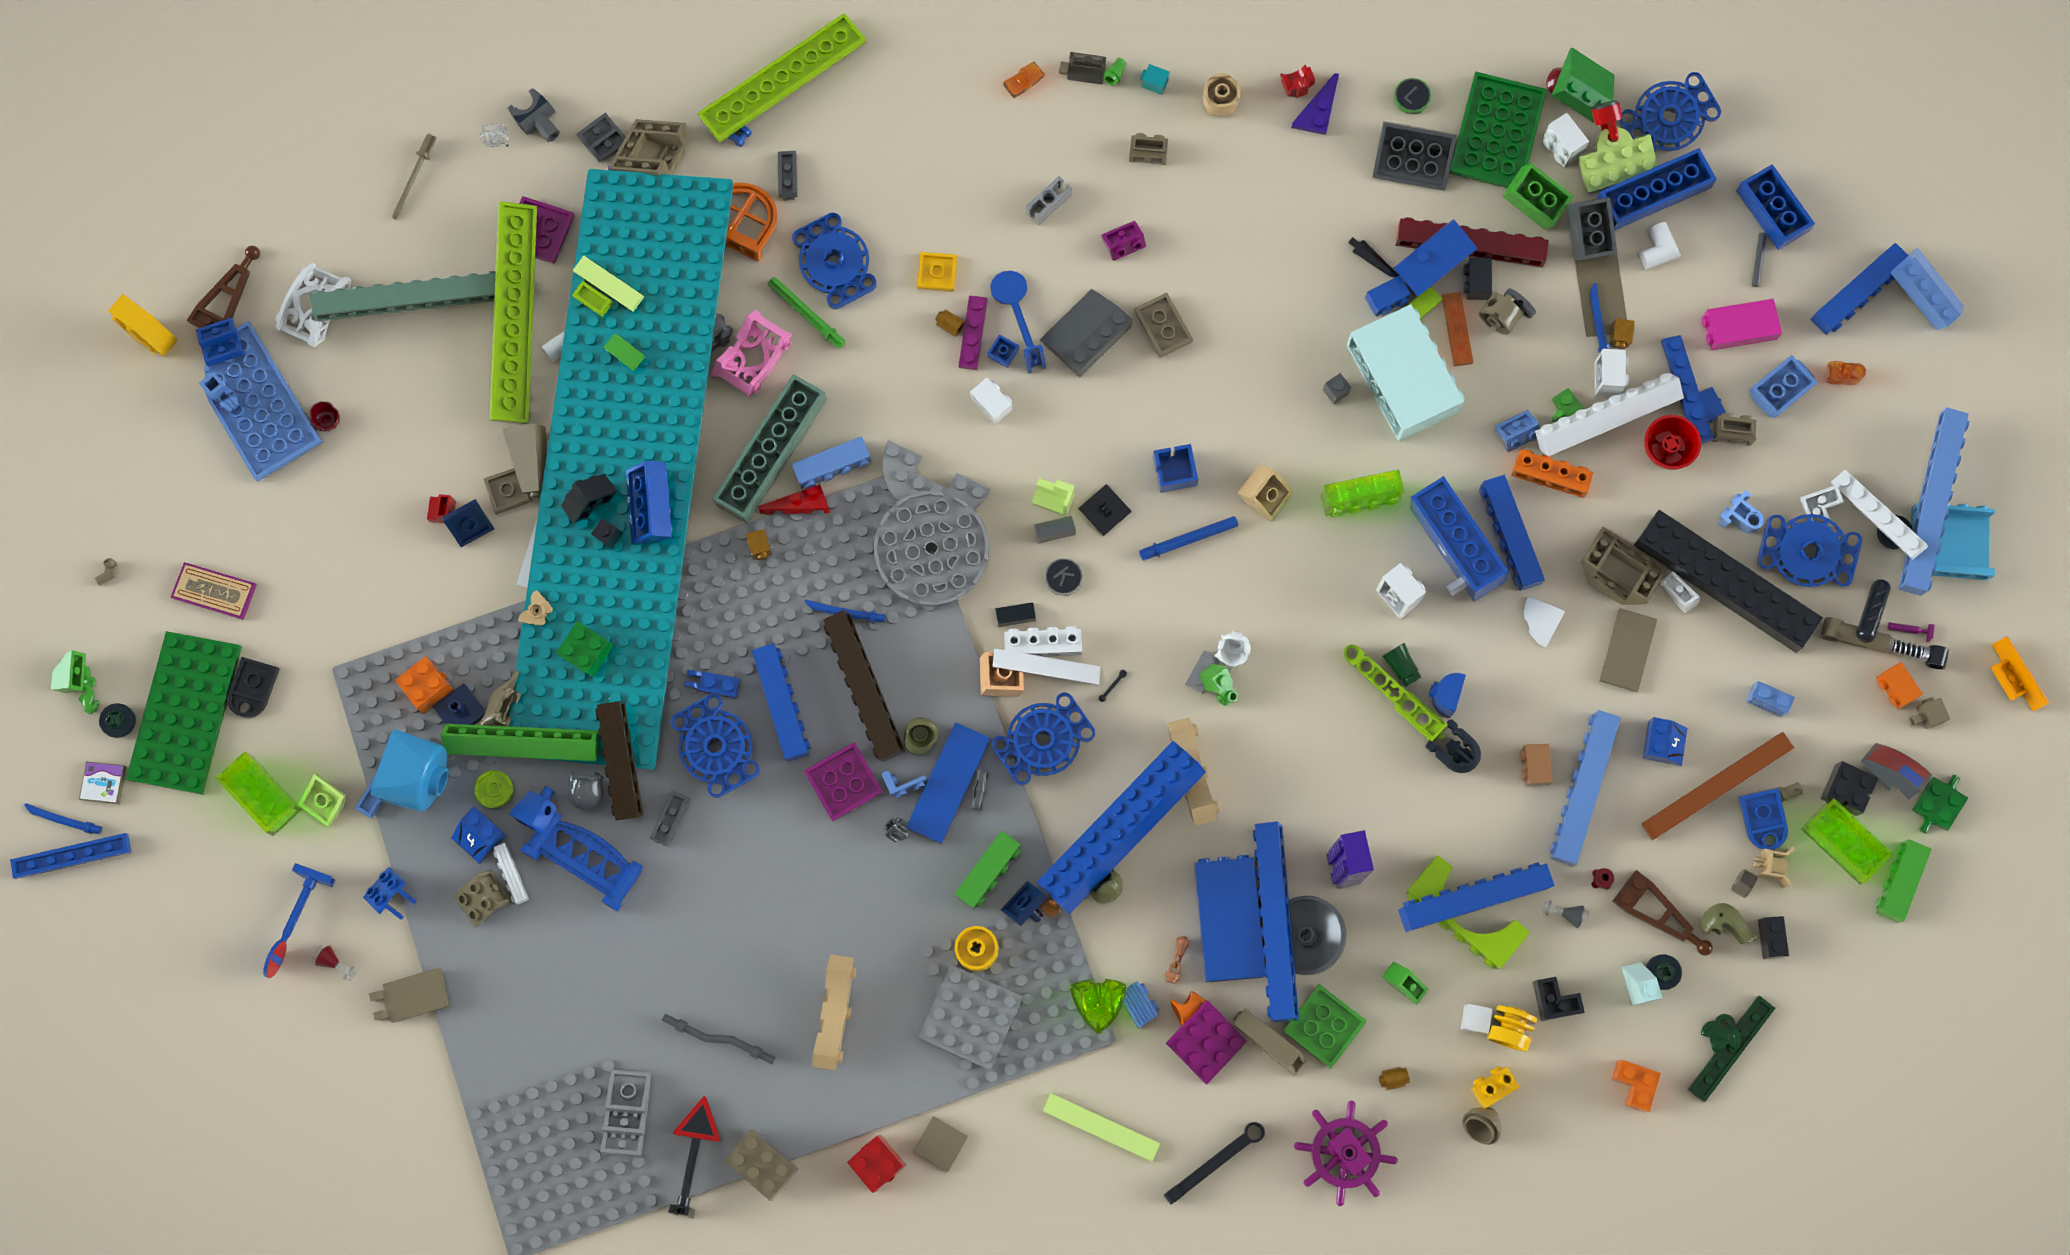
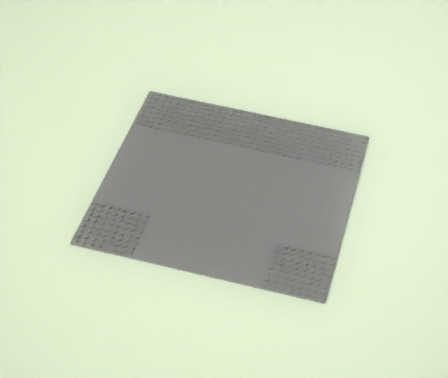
M883 476L825 496L830 510L828 514H824L823 510H814L812 514H784V511L685 545L656 765L653 770L636 769L643 810L642 816L615 821V816L611 813L613 802L612 797L608 794V786L610 784L609 778L605 775V765L519 757L447 754L446 768L449 770L445 789L440 796L436 797L429 809L424 812H417L383 802L376 812L392 870L406 883L402 889L417 901L413 904L400 894L422 970L426 972L436 968L442 969L450 1006L436 1010L435 1013L508 1255H533L678 1202V1197L681 1196L692 1138L674 1135L673 1131L703 1096L707 1097L721 1141H700L689 1197L743 1178L724 1160L751 1129H754L791 1161L1110 1045L1116 1040L1071 913L1068 914L1037 883L1053 864L1025 786L1015 783L992 749V740L996 736H1007L993 697L981 696L980 661L958 600L937 606L912 603L891 590L879 573L874 556L876 532L884 515L897 503L887 489ZM764 529L772 555H769L765 560H754L746 534ZM933 543L928 544L926 547L928 553L933 554L937 550V546ZM805 600L869 613L875 611L877 614H885V622L875 621V624L869 620L852 618L905 753L885 762L880 761L879 758L877 759L874 756L872 750L874 748L873 743L866 736L865 731L867 728L865 723H862L859 718V708L852 701L851 695L853 693L851 688H848L845 683V673L838 666L837 660L839 658L837 653L833 652L830 645L832 642L831 638L827 636L823 628L825 625L823 619L833 614L813 610L805 603ZM525 601L333 668L332 671L367 787L377 773L390 734L394 729L442 745L440 735L446 725L434 708H431L425 714L416 709L395 679L426 656L435 664L440 672L442 671L447 676L446 680L454 690L465 683L486 711L491 694L497 688L504 685L516 669L522 623L519 622L518 618L524 612ZM773 643L776 648L781 650L783 659H780L782 666H786L789 677L785 678L787 684L791 683L794 692L791 698L793 702H797L800 712L797 713L798 721L802 720L805 731L802 734L804 739L808 738L811 747L808 750V756L786 762L752 653L754 649ZM687 670L704 671L741 680L736 699L718 696L723 702L721 710L735 714L748 727L753 744L750 760L757 762L760 767V773L753 780L721 798L712 797L707 790L709 782L695 778L684 767L678 748L682 732L675 731L670 724L673 715L710 695V693L700 692L698 689L684 686L685 681L699 684L701 679L687 675ZM716 698L709 700V707L716 708L719 705V700ZM510 705L506 717H509ZM694 708L691 712L694 718H699L702 714L700 708ZM727 715L728 719H731L734 723L737 722L735 718ZM680 717L674 722L677 728H681L685 724L684 718ZM917 717L932 720L938 728L936 743L927 753L922 755L911 753L904 746L905 727L912 719ZM955 722L990 737L991 740L977 770L989 772L986 786L987 794L984 797L982 811L970 809L973 795L972 787H974L977 774L976 770L942 844L909 830L908 836L904 840H897L896 843L885 836L887 833L885 825L890 819L899 817L908 823L925 786L918 790L912 788L906 791V795L896 798V796L891 797L881 773L889 770L890 775L895 774L899 783L896 785V788L924 775L928 781ZM740 725L739 728L743 735H747L745 728ZM683 740V744H682V752L685 751V746H684V745H685V741H684V740ZM712 740L710 752H719L722 748V742ZM746 740V741H745V743H746V750H745V751L748 752V750H749V740ZM998 740L995 743V748L998 750H1003L1006 747L1004 740ZM855 742L884 793L832 822L804 770ZM1014 756L1006 758L1007 765L1013 766L1016 764ZM684 757L687 766L690 768L691 763L687 757ZM750 764L746 767L747 774L752 775L756 772L755 765ZM696 769L693 771L698 776L704 778V774L700 773ZM489 770L504 772L511 778L514 785V793L511 800L505 806L498 809L484 807L477 801L474 794L476 780L482 773ZM571 772H575L574 778L577 775H595V772L604 777L602 779L604 796L597 807L584 810L575 807L570 802L568 789ZM1019 772L1017 774V780L1023 782ZM737 774L730 775L729 783L737 784L739 776ZM714 784L711 789L712 793L719 794L722 791V785ZM548 786L555 791L550 802L557 806L556 812L562 815L561 821L580 826L595 833L611 844L628 863L635 861L643 866L641 874L621 902L622 906L618 912L601 902L605 894L542 854L536 861L520 851L524 843L527 844L536 831L522 825L510 816L509 813L528 791L540 794L544 787ZM671 791H675L690 797V801L670 845L664 846L651 840L650 836ZM473 806L507 834L498 845L502 843L508 845L529 898L528 901L519 905L511 902L507 906L496 909L477 927L473 926L454 898V895L478 873L492 869L510 897L512 894L506 887L507 881L502 877V869L498 867L497 863L499 861L493 855L494 849L479 864L451 838L459 821ZM559 831L557 833L556 848L569 843L572 839L571 836L565 835L564 831ZM1003 831L1021 844L1019 849L1021 853L1015 861L1012 859L1009 862L1008 866L1010 868L1005 875H1000L997 878L998 884L992 892L988 890L985 894L986 900L980 908L976 906L975 909H972L956 897L954 893L999 833ZM575 841L573 843L572 858L587 852L588 847L581 845L580 841ZM595 851L590 852L589 868L604 861L602 855L598 856ZM608 861L605 864V879L619 873L620 867L614 866L613 862ZM1028 881L1047 896V899L1037 908L1043 914L1042 920L1035 923L1029 917L1020 926L1000 909ZM972 926H982L990 930L996 937L999 947L995 963L987 970L980 972L970 971L963 967L958 961L954 950L958 935L964 929ZM975 946L973 951L979 953L980 947ZM830 954L854 958L853 966L857 967L856 976L852 978L848 1006L852 1008L850 1020L846 1019L841 1046L843 1058L842 1062L837 1064L836 1071L812 1067L813 1051L818 1032L820 1033L822 1005L826 997V969ZM951 964L1023 996V1000L991 1071L918 1038ZM667 1014L677 1020L682 1019L688 1022L687 1025L705 1034L734 1036L752 1046L756 1045L762 1048V1051L776 1057L773 1064H770L760 1058L755 1059L751 1057L750 1053L732 1044L704 1042L686 1032L681 1033L675 1030L674 1026L662 1021V1018ZM611 1070L647 1072L652 1074L641 1158L603 1155L600 1153Z

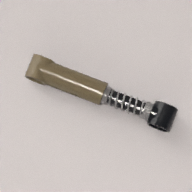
M1826 617L1824 619L1821 638L1824 640L1840 641L1881 653L1897 652L1898 655H1908V658L1910 656L1913 659L1918 658V660L1925 662V665L1932 669L1943 670L1946 668L1949 649L1939 645L1922 647L1921 645H1912L1911 642L1907 644L1906 641H1896L1891 635L1877 632L1875 639L1871 643H1863L1856 635L1858 626L1844 623L1843 620L1834 617Z

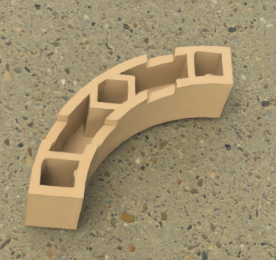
M1190 718L1167 723L1171 742H1176L1202 766L1195 738L1198 735L1196 724H1192ZM1203 766L1206 773L1185 794L1194 826L1217 821L1216 813H1219L1217 801L1213 802L1206 781L1208 777L1206 766Z
M830 954L826 969V997L823 1000L820 1018L821 1027L820 1033L818 1032L813 1051L812 1067L836 1071L837 1064L842 1062L843 1051H841L846 1019L850 1020L852 1008L848 1007L851 984L857 967L853 966L854 958Z

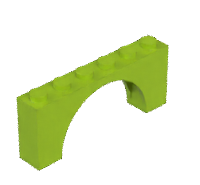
M1437 855L1405 892L1408 894L1407 898L1410 901L1415 900V903L1421 902V898L1432 894L1433 898L1440 896L1439 892L1444 891L1447 876L1453 867ZM1453 918L1438 922L1444 930L1447 931L1449 929L1454 933L1453 937L1462 944L1465 942L1475 956L1478 957L1480 955L1485 959L1484 963L1493 970L1494 968L1497 970L1501 969L1530 934V931L1517 920L1511 921L1504 929L1489 934L1468 931L1458 925Z

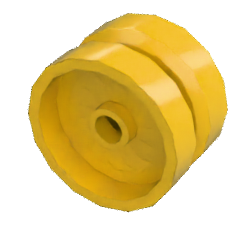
M972 926L964 929L958 935L954 950L958 961L963 967L970 971L980 972L987 970L995 963L999 947L996 937L990 930L982 926ZM975 946L980 947L979 953L973 951Z

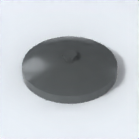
M1298 896L1290 899L1295 974L1304 976L1320 974L1331 968L1344 951L1347 938L1344 920L1333 905L1319 897Z

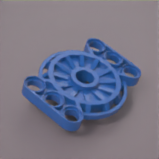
M1691 72L1687 75L1685 84L1677 81H1665L1651 86L1639 98L1635 111L1627 109L1622 112V116L1631 114L1633 121L1625 123L1622 118L1619 122L1622 128L1630 133L1632 139H1634L1632 131L1636 129L1642 132V136L1650 134L1654 152L1655 149L1676 151L1687 147L1696 140L1704 127L1705 120L1709 122L1716 121L1721 115V108L1702 75L1698 72ZM1692 76L1697 77L1699 84L1696 86L1690 85L1689 78ZM1660 86V89L1650 93L1651 90ZM1705 92L1708 95V100L1705 102L1700 101L1698 94ZM1646 96L1647 99H1646V101L1644 102V105H1643V106H1639L1640 103H1641V100ZM1709 108L1716 109L1717 116L1714 118L1709 117L1707 110ZM1666 110V112L1669 111L1673 114L1676 112L1675 121H1666L1663 117L1664 111ZM1697 126H1700L1698 133L1694 136L1693 132ZM1687 138L1690 139L1689 142L1680 146V142H1683ZM1664 144H1665V145H1673V144H1675V147L1668 148V147H1663V145H1664Z
M834 212L796 230L792 235L794 245L801 248L799 266L804 279L816 290L828 293L827 303L830 308L839 309L872 292L876 288L877 283L875 277L867 273L869 252L865 242L854 231L841 227V217ZM831 218L839 220L835 226L829 225L828 221ZM819 226L822 228V232L814 234L812 229ZM845 233H849L853 235L855 238L853 239ZM804 235L806 240L803 243H798L796 237ZM859 241L864 247V250L862 251L858 245ZM804 254L806 256V264L802 265V258ZM831 256L840 257L838 265L835 262H829L828 259ZM864 256H866V264H865V265H863V257H864ZM804 270L808 271L810 279L806 276ZM865 279H872L873 284L870 287H865L863 281ZM854 287L857 289V292L851 296L846 293L847 289ZM839 296L841 298L840 302L832 304L830 302L831 297Z
M1772 515L1766 521L1757 563L1763 569H1771L1776 565L1784 578L1799 586H1821L1831 580H1834L1839 586H1848L1852 583L1862 545V537L1857 532H1848L1844 535L1835 522L1821 515H1800L1790 519L1788 522L1781 515ZM1812 517L1820 518L1824 521L1822 523L1812 521ZM1773 518L1781 520V526L1777 529L1771 526ZM1806 518V521L1795 523L1798 519ZM1827 524L1833 525L1837 532H1834ZM1850 535H1855L1858 539L1857 544L1854 546L1849 545L1847 542ZM1770 536L1775 537L1777 541L1776 545L1772 548L1766 544V540ZM1810 543L1816 547V553L1811 558L1803 551V548ZM1847 553L1853 557V561L1849 565L1843 562V556ZM1765 555H1769L1772 558V563L1769 566L1762 564V557ZM1783 569L1792 575V578L1787 576ZM1842 572L1848 575L1846 583H1840L1838 580V575ZM1797 578L1807 580L1808 584L1800 583L1796 580ZM1820 578H1824V579H1825V580L1822 581V582L1813 583V580L1820 579Z
M1062 692L1056 698V705L1038 703L1022 709L1011 721L1007 737L996 736L992 740V749L1015 783L1025 786L1030 782L1031 774L1049 776L1065 770L1077 756L1080 741L1090 742L1094 739L1095 729L1069 693ZM1061 697H1068L1070 704L1063 707L1059 704V700ZM1037 707H1047V709L1035 710ZM1031 709V712L1027 713L1023 717H1020L1024 712ZM1077 712L1081 715V720L1074 723L1070 720V715ZM1018 720L1015 731H1011L1014 723ZM1084 728H1089L1092 731L1090 738H1083L1081 736V731ZM1039 733L1050 735L1051 741L1048 745L1041 746L1037 743L1036 739ZM1004 740L1006 747L1003 750L996 749V741ZM1072 747H1074L1076 749L1073 756L1070 759L1068 756L1071 753ZM1008 756H1015L1017 762L1015 765L1009 766L1006 764V758ZM1064 761L1067 762L1063 767L1056 770V766ZM1052 768L1051 772H1039L1040 769ZM1021 771L1026 772L1028 775L1027 780L1024 782L1017 780V774Z
M710 694L673 715L670 724L675 731L682 732L678 748L684 767L695 778L709 782L707 790L712 797L721 798L756 778L760 773V767L757 762L750 760L753 744L748 727L735 714L721 710L723 707L722 699L716 694ZM716 698L719 700V705L716 708H710L708 705L709 700ZM694 708L702 710L699 718L692 717L691 712ZM727 715L735 718L737 722L734 723L731 719H728ZM679 717L685 720V724L681 728H677L674 725L675 720ZM740 725L745 728L747 735H743L739 728ZM683 740L685 741V745H684V746H685V751H684V752H682ZM712 740L722 742V748L719 752H710ZM746 740H749V750H748V752L745 751V750H746V743H745ZM684 757H687L691 763L690 768L687 766ZM750 764L756 766V772L752 775L746 773V767ZM696 769L700 773L704 774V778L698 776L693 771ZM737 774L739 776L737 784L729 783L730 775ZM714 784L722 785V791L719 794L712 793L711 789Z

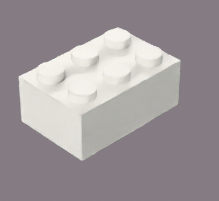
M1402 563L1384 575L1376 589L1400 619L1417 607L1426 593L1422 582L1416 581L1412 576L1413 573L1406 565L1403 566Z

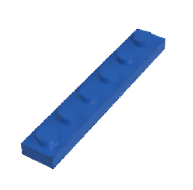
M1678 335L1664 338L1661 343L1670 372L1680 379L1684 397L1680 400L1684 416L1698 429L1701 443L1713 441L1714 437L1682 337Z
M127 833L10 859L13 879H20L131 853L129 835Z

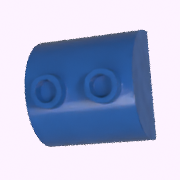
M1451 673L1446 675L1440 682L1434 681L1428 696L1432 697V704L1440 715L1451 718L1455 713L1466 677L1465 674Z

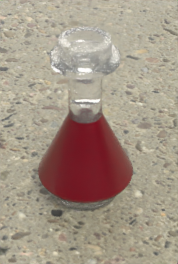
M322 945L313 955L316 966L335 968L344 974V980H352L357 972L354 970V966L348 968L340 963L331 946L324 947Z

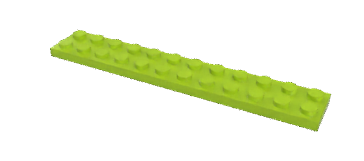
M500 201L498 204L490 421L528 424L537 206Z

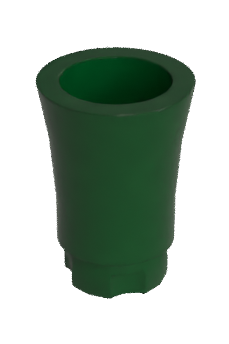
M1405 642L1382 656L1405 687L1422 678L1409 654Z

